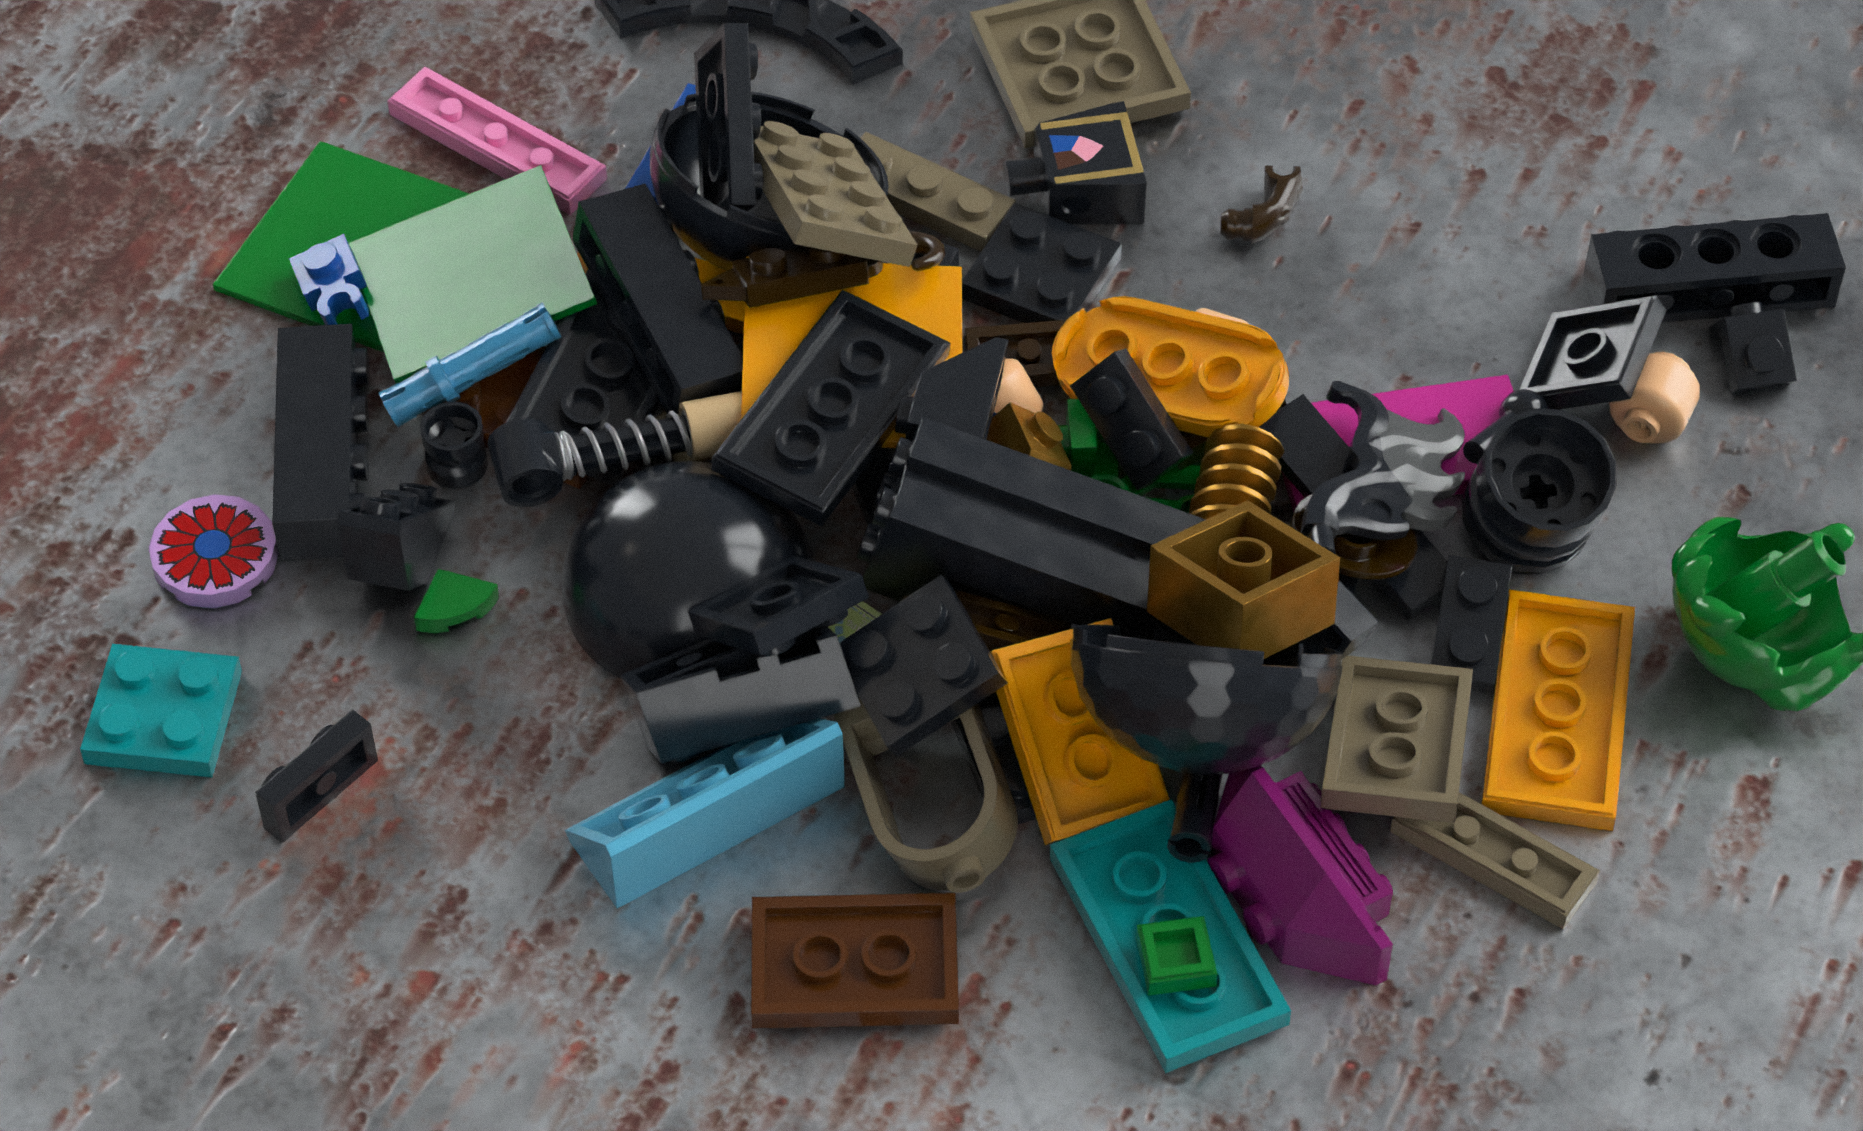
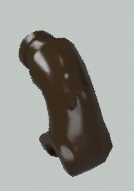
M1266 165L1264 173L1265 202L1254 204L1253 208H1244V211L1227 209L1222 212L1220 234L1227 240L1243 238V241H1252V245L1266 239L1289 220V216L1300 200L1303 191L1300 166H1293V173L1289 175H1278L1273 171V166Z

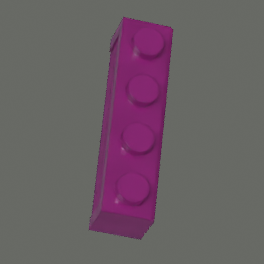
M1302 771L1276 782L1275 784L1365 904L1373 920L1376 922L1387 917L1390 913L1393 889L1385 875L1377 873L1370 863L1366 849L1360 843L1356 844L1347 833V827L1342 817L1338 813H1332L1330 809L1321 808L1322 791L1314 782L1310 783Z

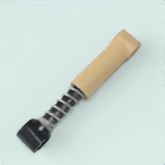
M742 391L681 402L679 404V415L674 411H669L665 419L657 420L650 414L646 417L644 423L636 424L632 420L626 419L623 426L614 428L609 423H604L601 430L592 432L585 426L581 429L579 435L570 436L565 431H560L558 434L553 432L552 429L548 430L546 424L536 419L526 418L506 422L493 431L487 443L502 498L511 506L521 508L534 507L554 498L562 490L564 481L567 478L571 480L573 476H577V472L582 478L585 476V470L600 468L601 472L605 474L607 466L622 464V467L627 470L629 467L628 462L643 460L648 466L650 458L665 456L666 460L670 462L672 459L671 454L681 452L687 453L689 461L703 462L712 460V456L741 420Z

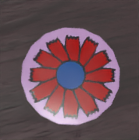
M215 494L188 500L169 511L155 527L149 545L155 579L164 590L165 587L167 591L175 594L176 600L188 606L218 608L236 604L251 596L252 588L257 586L262 579L265 584L273 575L279 555L272 521L259 506L240 497Z

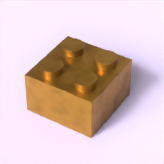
M1247 500L1151 545L1147 612L1199 646L1264 651L1265 659L1335 624L1340 557Z

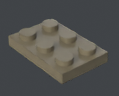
M1347 655L1342 659L1341 663L1343 668L1336 695L1322 785L1321 808L1455 823L1473 669Z

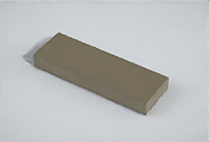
M1460 792L1455 823L1395 816L1392 818L1391 833L1563 930L1598 881L1600 870Z

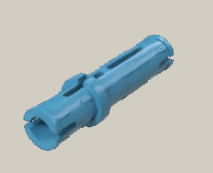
M542 302L518 318L474 340L462 349L442 359L434 356L425 361L426 368L416 372L404 381L380 391L379 396L390 417L399 428L404 423L417 417V415L446 400L447 402H455L461 399L459 393L470 388L473 384L499 372L540 347H544L562 338Z

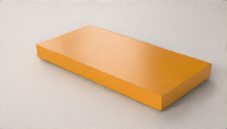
M1509 589L1494 688L1482 805L1504 816L1613 831L1617 812L1635 607Z

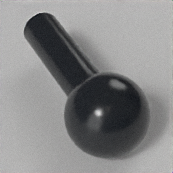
M1526 389L1510 393L1501 403L1499 418L1464 444L1463 453L1466 459L1473 464H1478L1493 433L1513 415L1536 408L1548 409L1543 397L1534 391Z

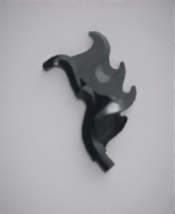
M1333 381L1326 395L1327 400L1334 404H1347L1358 415V426L1346 457V462L1354 470L1323 482L1313 492L1302 517L1300 533L1336 555L1334 538L1337 535L1352 534L1381 541L1397 540L1406 537L1409 527L1422 531H1432L1448 526L1458 508L1454 506L1438 508L1433 502L1446 499L1455 494L1464 480L1465 472L1448 475L1441 468V463L1456 456L1464 443L1465 433L1460 421L1448 410L1442 408L1437 416L1440 421L1439 423H1417L1387 410L1383 403L1368 391L1340 381Z

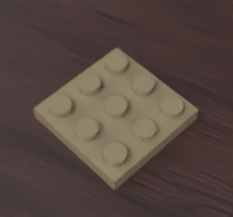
M1020 0L970 12V30L1024 148L1034 146V128L1040 122L1115 102H1125L1130 123L1190 109L1191 91L1145 0Z

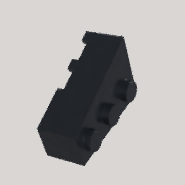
M829 627L812 628L795 637V644L790 649L770 657H760L757 654L706 639L620 675L645 745L660 763L668 761L683 762L693 759L710 749L860 707L861 704L837 635Z

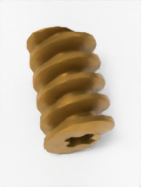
M1243 423L1226 425L1215 430L1206 441L1205 456L1201 461L1200 476L1196 480L1189 514L1207 520L1247 500L1271 514L1272 507L1270 503L1275 498V483L1279 480L1281 465L1278 460L1285 453L1281 442L1271 433L1257 426Z

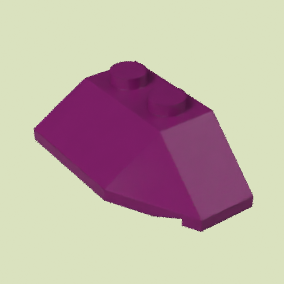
M1259 765L1237 773H1229L1213 827L1211 857L1208 858L1207 863L1224 893H1231L1243 909V917L1252 937L1261 945L1267 943L1281 964L1375 986L1386 981L1393 943L1370 916L1365 904L1264 767Z

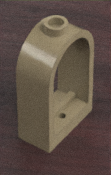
M859 698L860 707L834 714L836 722H838L843 733V743L872 830L904 875L914 883L932 890H950L951 892L962 893L980 886L985 878L1003 862L1011 850L1017 833L1018 816L1014 799L979 703L953 720L961 718L984 784L983 805L976 821L961 837L947 845L932 849L912 848L904 845L874 759L875 755L888 750L861 699Z

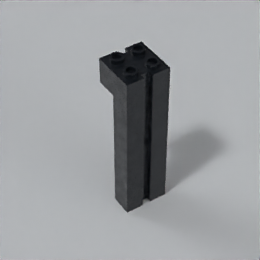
M922 417L912 441L900 437L888 472L884 473L872 506V509H875L873 519L866 527L856 559L867 562L862 576L867 590L900 602L903 596L912 595L942 575L946 580L956 581L1075 625H1088L1111 618L1113 625L1121 626L1120 636L1153 640L1154 628H1172L1147 612L1150 547L1206 519ZM1339 574L1340 582L1354 595L1358 578ZM1312 635L1297 642L1303 644L1302 654L1324 653V647Z

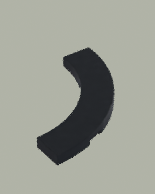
M594 0L595 5L620 39L639 32L679 24L748 23V27L776 33L812 49L838 68L853 85L903 64L902 48L884 29L859 10L853 9L849 11L830 0Z

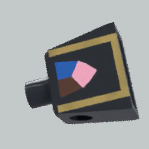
M1124 101L1040 122L1034 128L1033 158L1010 160L1003 163L1007 195L1010 197L1041 192L1046 215L1072 225L1145 223L1147 181Z

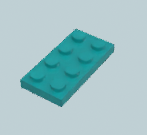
M1172 799L1050 844L1051 863L1165 1073L1290 1025L1291 1019L1289 1005L1206 859L1200 862L1188 863L1176 859L1169 853L1167 843L1172 831L1176 810ZM1204 916L1217 970L1216 987L1148 996L1136 941V926L1139 924Z

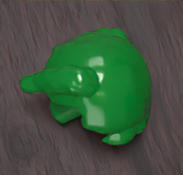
M1719 516L1706 521L1693 531L1689 539L1676 550L1671 561L1673 604L1686 642L1696 658L1712 674L1735 687L1753 691L1771 709L1796 712L1808 709L1814 703L1835 691L1863 665V633L1851 632L1849 621L1842 606L1836 576H1843L1846 573V560L1843 552L1849 550L1855 541L1853 530L1846 524L1835 523L1808 534L1795 531H1781L1765 535L1746 536L1738 534L1742 525L1739 519Z

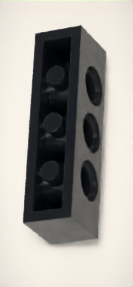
M1824 213L1745 221L1732 220L1722 223L1689 226L1674 225L1666 228L1632 231L1618 230L1609 233L1591 234L1584 268V278L1592 306L1657 296L1666 309L1662 323L1726 317L1725 309L1754 302L1762 303L1763 312L1784 309L1787 312L1836 307L1846 265L1829 214Z

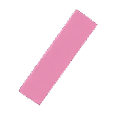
M427 67L422 68L387 101L391 116L504 179L541 165L558 208L569 215L578 208L579 201L588 199L607 180L606 165Z

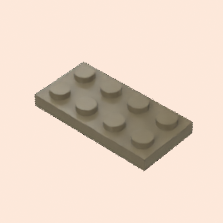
M767 121L761 126L758 139L753 140L754 163H760L762 166L764 177L762 190L794 244L910 267L918 244L850 140L831 133H822L819 138L800 135L794 128L774 121Z

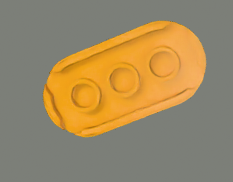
M1117 296L1100 300L1101 306L1093 308L1087 313L1085 308H1082L1065 321L1053 342L1052 359L1057 378L1062 389L1071 399H1078L1070 387L1071 384L1113 352L1126 348L1180 431L1209 437L1215 430L1231 424L1243 423L1259 427L1276 413L1283 403L1289 387V372L1283 353L1278 349L1272 337L1264 330L1246 323L1135 297Z

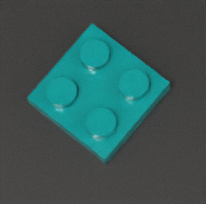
M112 644L80 747L84 764L213 778L242 674L239 656Z

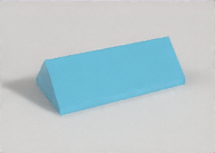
M818 718L725 745L567 828L565 833L574 849L618 909L844 788L843 733L838 722Z

